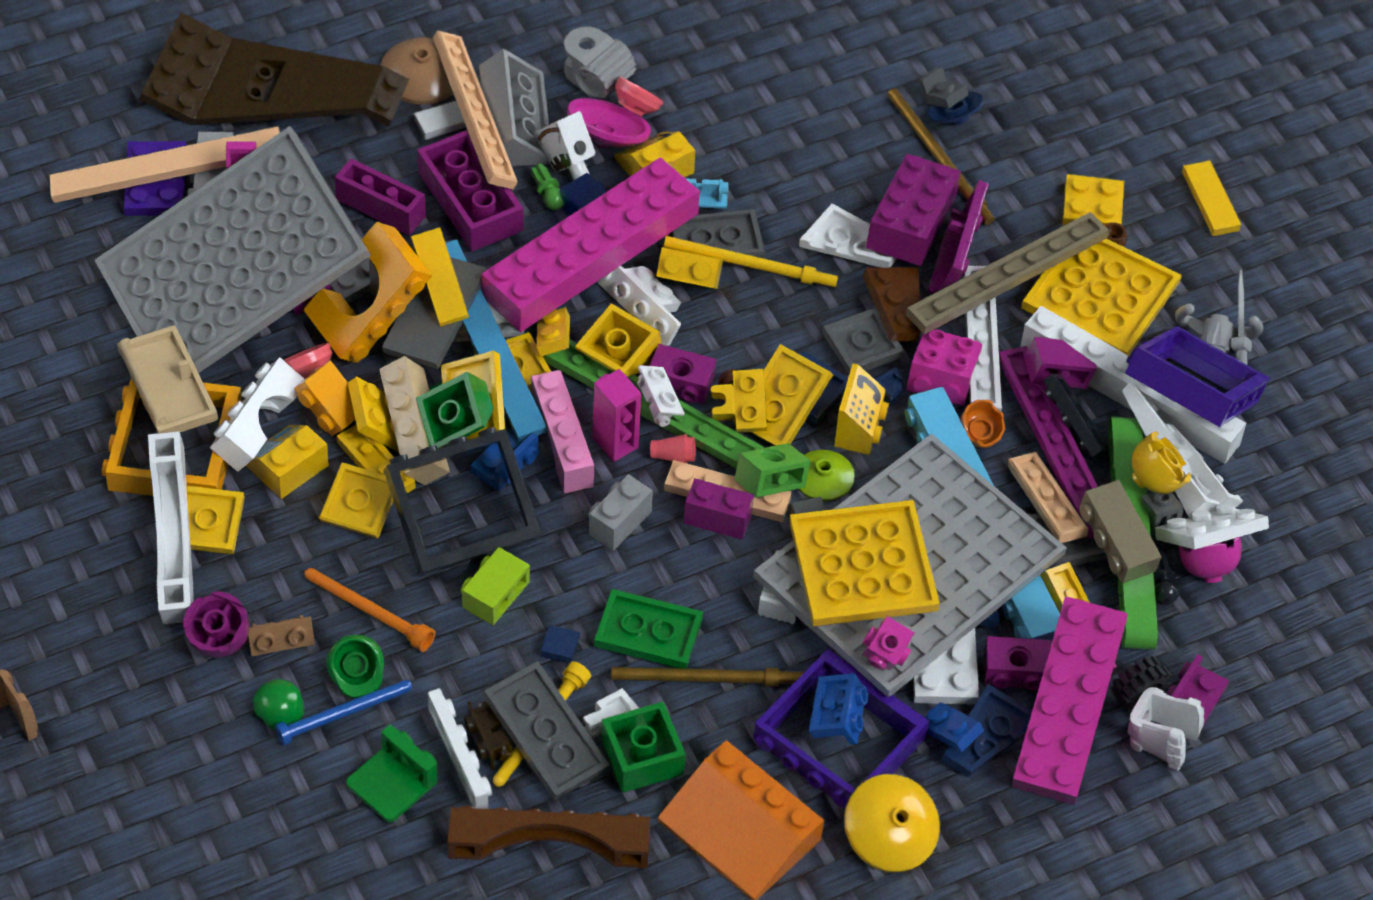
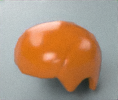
M975 400L965 408L960 417L966 433L976 448H990L1001 440L1005 431L1004 414L993 405L991 400Z

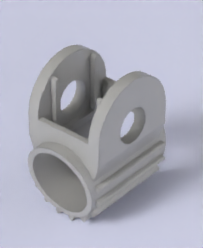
M576 28L569 32L564 40V50L568 56L564 63V74L571 83L590 97L599 99L607 97L615 90V84L619 76L627 80L636 70L634 57L627 46L618 39H612L597 28ZM583 41H590L595 46L592 49L586 50L582 49L579 44Z

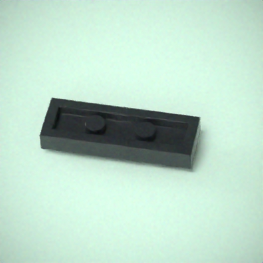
M1052 374L1043 381L1048 387L1045 389L1046 394L1054 404H1059L1064 412L1061 414L1062 419L1070 429L1074 428L1080 437L1078 444L1083 452L1087 455L1090 454L1092 457H1100L1108 452L1110 449L1063 375Z

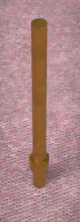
M612 667L611 680L765 683V687H778V684H794L804 672L779 671V668L766 667L765 671Z

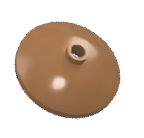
M420 37L402 41L389 49L384 55L381 66H385L409 79L401 98L402 101L421 105L433 104L454 95L433 38Z

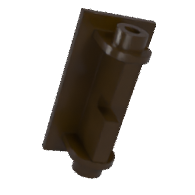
M468 701V715L464 716L467 730L470 735L476 734L478 739L476 748L482 761L487 759L491 770H495L494 760L500 758L501 761H506L511 758L513 747L504 729L492 733V730L502 727V724L488 703L483 701L477 705V708L473 709L471 702Z

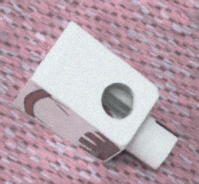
M580 111L533 132L554 171L559 172L568 168L575 183L591 176L584 160L595 156V150Z

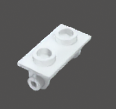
M639 365L638 369L641 374L638 376L637 384L646 402H651L649 408L654 422L664 427L671 422L670 418L673 415L683 416L685 413L664 368Z

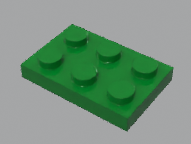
M612 589L594 640V647L687 669L704 612Z

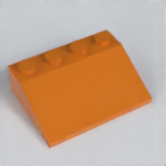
M727 740L700 764L658 817L659 823L751 900H758L821 840L824 820Z

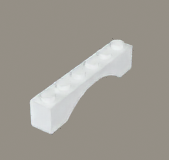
M179 431L148 435L157 532L158 609L163 624L183 622L186 610L194 601L185 453Z

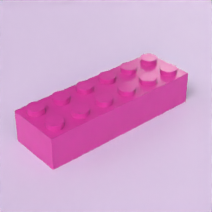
M1065 596L1013 777V788L1075 805L1128 613Z

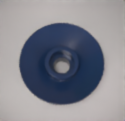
M968 91L969 95L951 108L932 105L928 111L929 119L936 123L962 124L968 120L969 116L982 107L983 97L980 93Z

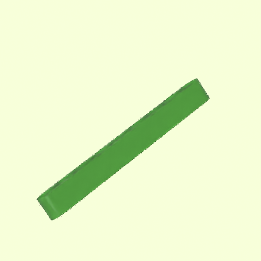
M1110 417L1108 423V448L1110 449L1111 482L1120 481L1150 535L1149 510L1142 502V496L1147 494V488L1142 489L1134 482L1132 478L1134 471L1131 465L1132 453L1136 445L1143 439V430L1137 418ZM1153 573L1123 584L1117 575L1119 611L1128 613L1121 639L1122 647L1125 649L1155 650L1158 630Z

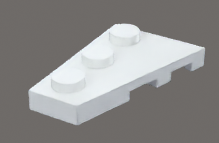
M831 204L801 237L799 247L881 268H890L898 259L867 249L866 243L870 224L834 204Z

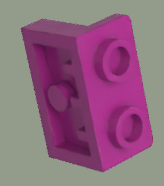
M1197 654L1192 663L1186 662L1178 677L1181 679L1178 686L1172 684L1167 695L1185 700L1191 697L1201 701V707L1204 708V726L1226 690L1229 680L1202 667L1203 656Z

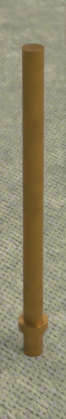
M896 88L890 90L888 97L937 162L941 165L957 169ZM961 174L958 189L968 201L973 189ZM984 200L980 216H983L982 221L984 224L989 225L995 218L987 208L988 203Z

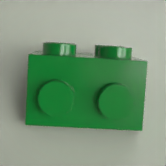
M389 724L381 731L382 749L347 778V787L386 822H394L437 784V762L431 753L426 750L421 751L414 745L413 740L406 732L402 730L399 732Z

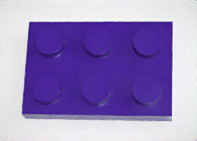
M186 141L128 142L127 158L187 146ZM186 175L125 188V216L161 215L185 198Z

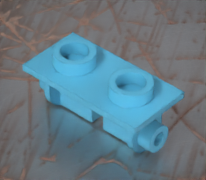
M685 178L700 191L699 207L727 209L728 182H723V179H702V183H696V179Z

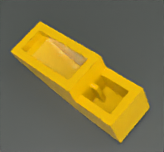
M440 227L411 236L416 255L432 274V277L426 282V286L440 327L469 318Z

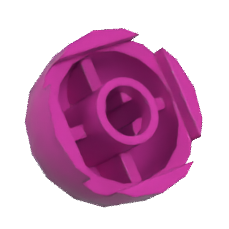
M1241 536L1199 549L1178 545L1181 562L1187 572L1193 576L1203 578L1204 582L1222 581V576L1230 574L1238 566L1242 551Z

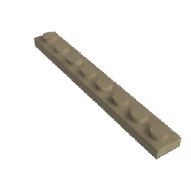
M1089 212L907 307L906 316L924 334H927L1101 242L1108 237L1109 229Z

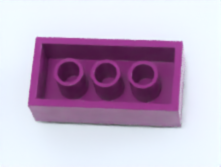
M468 130L417 149L419 175L471 252L523 231L524 208L511 189L487 182Z
M906 154L870 221L866 248L921 266L956 198L961 171L918 156Z

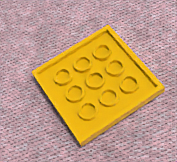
M1104 239L1044 271L1024 298L1021 308L1034 314L1040 306H1043L1129 356L1180 283L1181 274L1117 243Z
M914 500L790 514V528L813 627L879 619L886 616L895 617L939 611L940 602Z

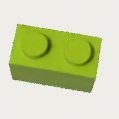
M498 547L491 556L487 555L483 559L479 571L473 578L470 576L461 587L462 608L494 626L530 583V565Z

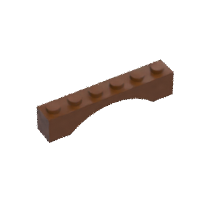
M473 806L451 807L448 859L483 860L492 853L514 844L528 841L552 840L586 848L603 857L614 867L648 868L650 817H642L638 814H627L625 816L609 815L604 812L581 814L569 810L543 812L539 809L520 811L509 810L504 807L494 809H479Z

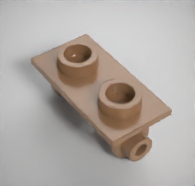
M299 615L298 618L282 620L278 623L252 624L248 634L251 656L315 645L311 617L304 618L303 615Z

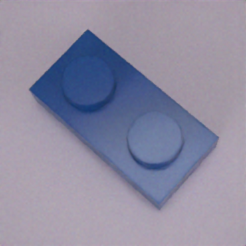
M942 702L933 707L924 717L929 720L928 735L960 752L965 750L984 731L979 721Z

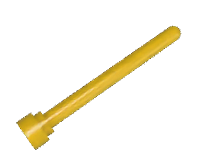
M572 661L563 671V684L558 689L565 701L573 691L584 688L591 678V673L578 662ZM517 746L512 751V757L504 762L493 777V784L495 786L502 787L523 760L524 756Z

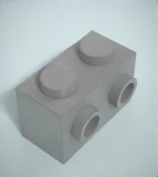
M629 474L620 483L616 482L609 490L608 495L601 502L598 501L591 507L588 514L589 535L614 551L652 512L653 490Z

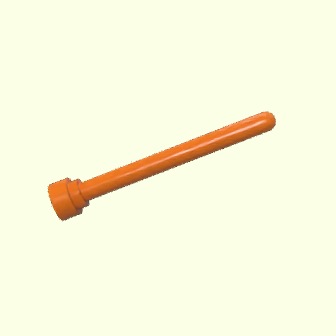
M313 568L305 570L304 576L307 580L406 635L410 645L415 649L425 652L433 643L436 632L425 624L412 625Z

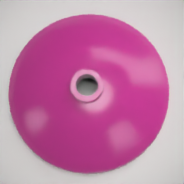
M581 98L571 101L567 108L568 116L579 111L581 112L591 141L603 148H621L638 145L646 141L651 133V127L645 119L615 103L599 99Z

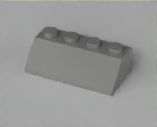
M502 49L480 64L479 70L481 89L511 166L550 164L533 133L549 125L543 72L507 50Z

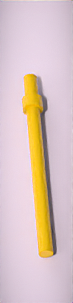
M670 236L665 237L663 246L669 249L723 259L725 262L801 279V283L812 285L814 282L836 288L838 276L815 271L816 268L806 265H804V268Z

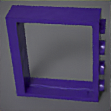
M1178 326L1167 332L1164 331L1159 336H1154L1152 340L1143 342L1139 347H1134L1131 355L1126 360L1129 366L1125 374L1218 427L1223 426L1258 404L1270 380V377ZM1170 357L1227 389L1228 392L1224 394L1165 360Z
M827 649L755 722L753 740L761 750L772 753L781 760L787 769L798 772L806 778L813 788L821 789L831 796L839 807L846 808L847 802L855 788L775 731L817 688L819 677L855 673L868 692V702L864 705V708L905 736L901 743L866 780L878 775L893 774L926 739L929 720L894 695L888 698L857 669Z

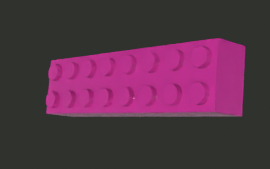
M660 157L481 274V291L486 301L519 332H522L698 215L700 191Z

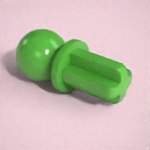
M537 164L536 167L531 169L530 173L538 186V194L543 196V203L548 209H561L566 202L564 191L558 188L559 182L551 177L547 168L543 164Z

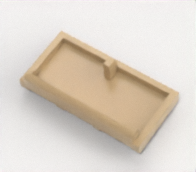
M175 325L132 339L125 338L117 343L118 351L129 370L131 379L136 385L157 434L183 432L218 419L213 402Z

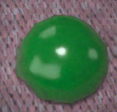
M273 679L262 684L253 695L252 702L255 714L258 719L261 718L267 724L269 729L275 730V725L284 722L286 726L300 721L304 715L302 695L299 689L290 681Z

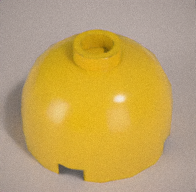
M1155 431L1142 439L1132 453L1131 465L1134 471L1132 478L1142 489L1146 487L1153 493L1160 495L1169 494L1191 481L1190 472L1186 475L1184 474L1182 467L1186 465V462L1177 448L1166 437L1159 440L1157 438L1159 432Z

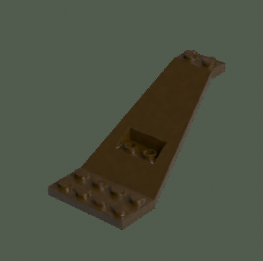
M181 12L139 100L189 125L364 114L389 126L409 79L381 65L232 38Z

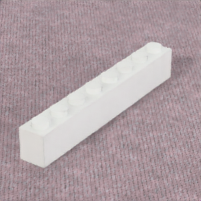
M1040 306L1026 322L1021 347L1027 346L1029 348L1034 337L1063 340L1097 365V370L1089 383L1090 387L1132 410L1122 390L1130 382L1136 384L1149 404L1153 403L1159 409L1157 415L1165 425L1173 424L1191 445L1224 464L1240 446L1246 426L1244 421L1235 417L1223 426L1218 427L1125 374L1129 366L1126 363L1128 355L1043 306Z

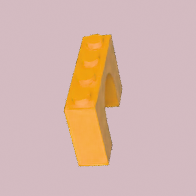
M376 222L362 238L363 243L371 254L369 259L375 265L379 275V289L373 304L365 312L357 315L340 293L323 288L318 291L303 309L326 341L330 343L338 357L359 363L368 355L372 346L380 337L385 335L389 326L405 311L406 306L417 293L423 290L426 282L432 277L430 271L397 229Z

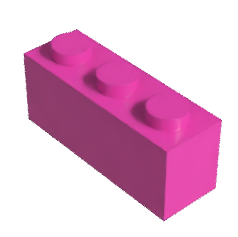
M620 369L611 374H605L594 382L592 438L613 462L639 448L641 392Z

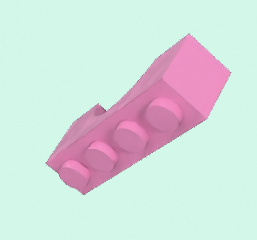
M561 370L531 376V395L547 426L554 454L555 469L563 492L569 493L594 487V463Z

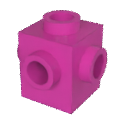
M886 616L877 629L872 626L862 642L867 645L862 655L868 658L867 662L874 668L881 671L885 669L891 671L897 664L902 666L908 658L911 649L907 648L915 632Z

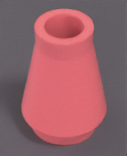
M687 434L661 440H651V459H662L672 462L675 460L683 463L694 462L696 458L695 437H688Z

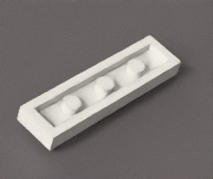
M440 688L428 692V710L472 806L479 809H488V796L492 795L488 779L486 777L481 778L477 770L480 766L474 750L469 751L465 744L468 740L462 724L457 725L453 718L456 717L452 701L450 698L445 700Z

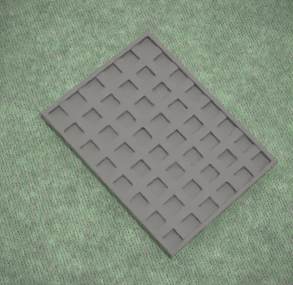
M932 433L834 508L840 509L914 500L940 606L939 611L890 617L915 632L907 648L911 649V652L902 666L897 664L891 671L886 669L881 671L871 666L867 662L868 658L862 655L867 645L862 643L872 626L877 629L884 618L813 627L793 540L757 567L753 578L888 698L1064 556L1067 548Z

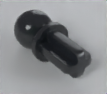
M1160 550L1159 553L1162 558L1156 571L1153 572L1154 585H1156L1155 598L1158 602L1168 605L1177 600L1179 588L1173 582L1176 579V574L1170 570L1166 552Z

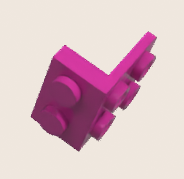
M932 330L927 334L923 333L911 364L906 390L921 393L943 387L951 403L965 406L972 374L981 353L982 344L970 338L952 335L941 330Z

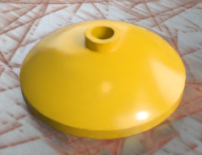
M896 774L874 776L855 789L846 805L844 825L848 841L856 854L864 862L878 870L892 873L911 870L928 859L936 847L940 832V822L936 806L929 794L919 784L907 777ZM896 813H900L904 817V823H900L897 820Z

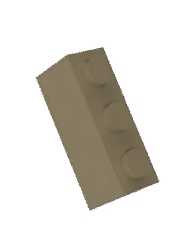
M1116 480L1086 491L1080 505L1081 516L1085 522H1089L1094 531L1096 544L1105 551L1111 571L1118 575L1122 584L1155 572L1162 556L1120 481Z

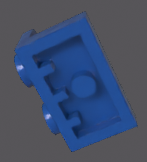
M509 427L506 431L518 467L521 470L526 464L530 465L539 454L538 436L532 433L526 440L518 442L512 428ZM497 443L490 445L470 465V472L497 491H500L507 483L511 484Z
M855 673L819 677L809 732L813 738L844 735L850 745L858 743L859 732L863 730L862 715L864 705L868 702V692Z

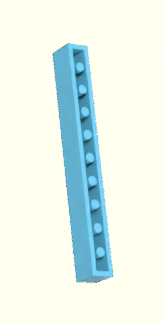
M939 387L909 396L908 407L905 409V419L909 427L913 426L916 432L917 443L932 433L993 485L944 388ZM1039 575L1001 607L1007 620L1010 619L1014 626L1015 638L1051 640L1052 644L1060 613Z

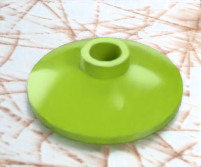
M814 450L804 454L810 460V466L805 487L798 489L802 494L811 499L821 497L822 501L826 502L840 499L851 490L855 477L854 469L843 455L831 450Z

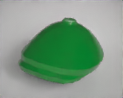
M347 635L335 642L329 649L326 659L327 670L332 681L344 695L350 698H359L379 689L383 677L384 658L380 646L375 640L365 635Z

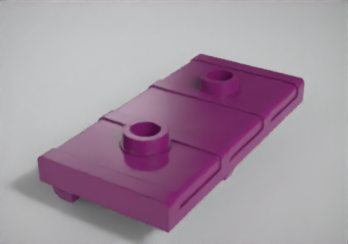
M978 180L962 212L952 209L928 287L930 294L959 281L961 276L965 275L970 260L966 258L973 241L974 232L977 233L983 216H980L985 194L989 187L988 183Z

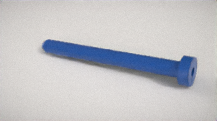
M409 680L400 681L287 726L284 722L275 725L278 739L283 746L292 743V737L408 693L412 689L411 682Z

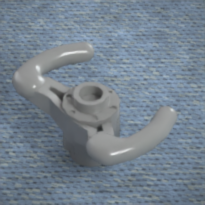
M1185 304L1176 310L1175 320L1178 325L1191 328L1201 336L1203 341L1225 353H1229L1230 338L1238 337V327L1233 328L1234 325L1228 321L1229 318L1227 316L1213 314L1211 318H1206L1203 322L1189 316L1194 312L1192 304ZM1251 316L1249 318L1251 327L1244 326V336L1252 340L1259 337L1264 328L1262 321L1257 316Z

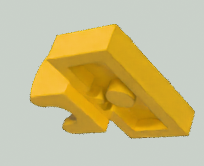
M763 369L733 371V385L724 384L711 387L712 398L725 401L724 405L712 409L714 420L736 419V432L738 433L767 431Z

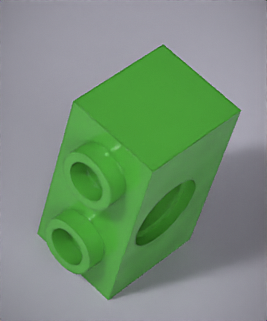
M789 443L742 452L739 454L734 480L751 494H754L756 498L804 488L810 460Z

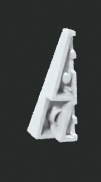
M1130 382L1122 392L1146 437L1152 432H1159L1157 438L1161 440L1166 437L1170 440L1186 462L1182 470L1185 475L1190 472L1191 481L1175 492L1187 515L1191 518L1194 512H1212L1216 510L1217 506L1223 504L1239 506L1243 500L1238 494L1228 493L1222 485L1224 479L1219 474L1215 475L1204 462L1202 455L1173 424H1164L1157 415L1159 409L1153 403L1149 404L1138 390L1139 387Z

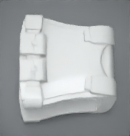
M1154 687L1146 689L1130 714L1128 734L1130 735L1132 749L1138 752L1142 750L1149 752L1168 762L1169 768L1179 771L1185 760V737L1196 741L1204 724V708L1201 707V701L1191 697L1185 700L1168 696L1164 691Z

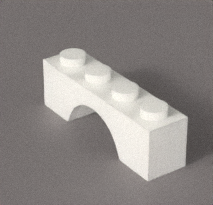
M280 357L271 365L266 362L255 374V377L258 379L257 382H251L241 394L245 399L242 402L238 401L227 414L231 417L228 422L226 420L223 421L213 433L217 438L210 448L236 471H240L253 460L267 440L259 424V409H268L280 413L295 400L298 393L294 387L304 380L299 373Z

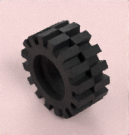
M1153 655L1151 657L1146 656L1142 661L1140 659L1135 661V665L1127 666V670L1118 675L1120 678L1113 681L1114 685L1111 686V692L1125 711L1130 713L1146 689L1154 687L1164 691L1166 694L1168 687L1172 685L1173 677L1157 657Z

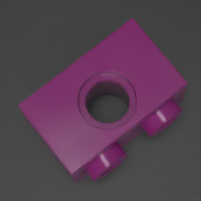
M658 344L650 366L664 368L678 398L705 405L715 379L716 359Z
M987 636L984 650V686L989 684L999 689L1014 687L1026 688L1032 691L1039 690L1051 648V640Z

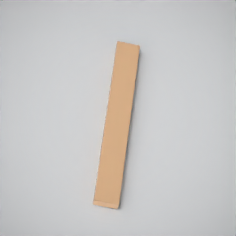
M436 31L433 41L486 180L489 184L513 190L518 181L461 36Z
M278 127L51 174V198L54 203L226 167V141L256 142L258 148L279 134L280 131Z

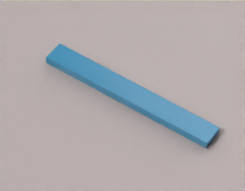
M457 239L445 243L450 257L467 262ZM479 289L468 311L469 318L464 319L462 325L477 355L493 350L500 354L504 413L518 442L526 440L532 433L537 436L547 433L544 419L481 289Z

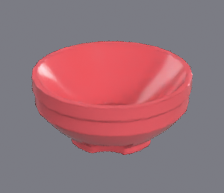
M620 76L618 77L615 84L616 94L619 99L618 103L627 109L643 116L644 114L658 111L663 105L664 101L636 84Z
M326 342L284 359V361L305 379L320 366L330 361L332 356L330 343Z

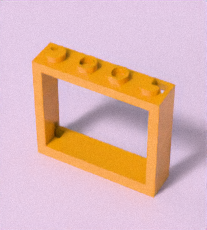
M130 379L129 386L125 385L123 388L122 403L124 405L123 409L118 410L116 413L115 427L117 431L116 435L111 434L110 457L109 459H104L102 476H106L108 491L154 496L151 470L121 467L139 398H141L135 383ZM203 383L214 407L223 408L219 426L225 420L228 422L231 418L227 415L230 409L238 401L242 402L241 387ZM212 451L206 477L186 475L187 486L222 490L228 463Z

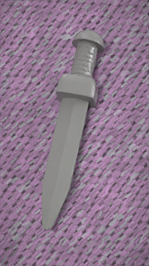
M1239 270L1238 337L1230 338L1231 349L1235 352V358L1247 365V353L1252 350V341L1244 336V286L1242 270Z

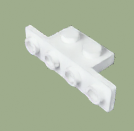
M620 266L597 281L632 316L660 331L662 345L669 346L681 326V323L671 312H676L681 302L673 295L670 288L660 283L654 277L650 269L644 266L624 269Z

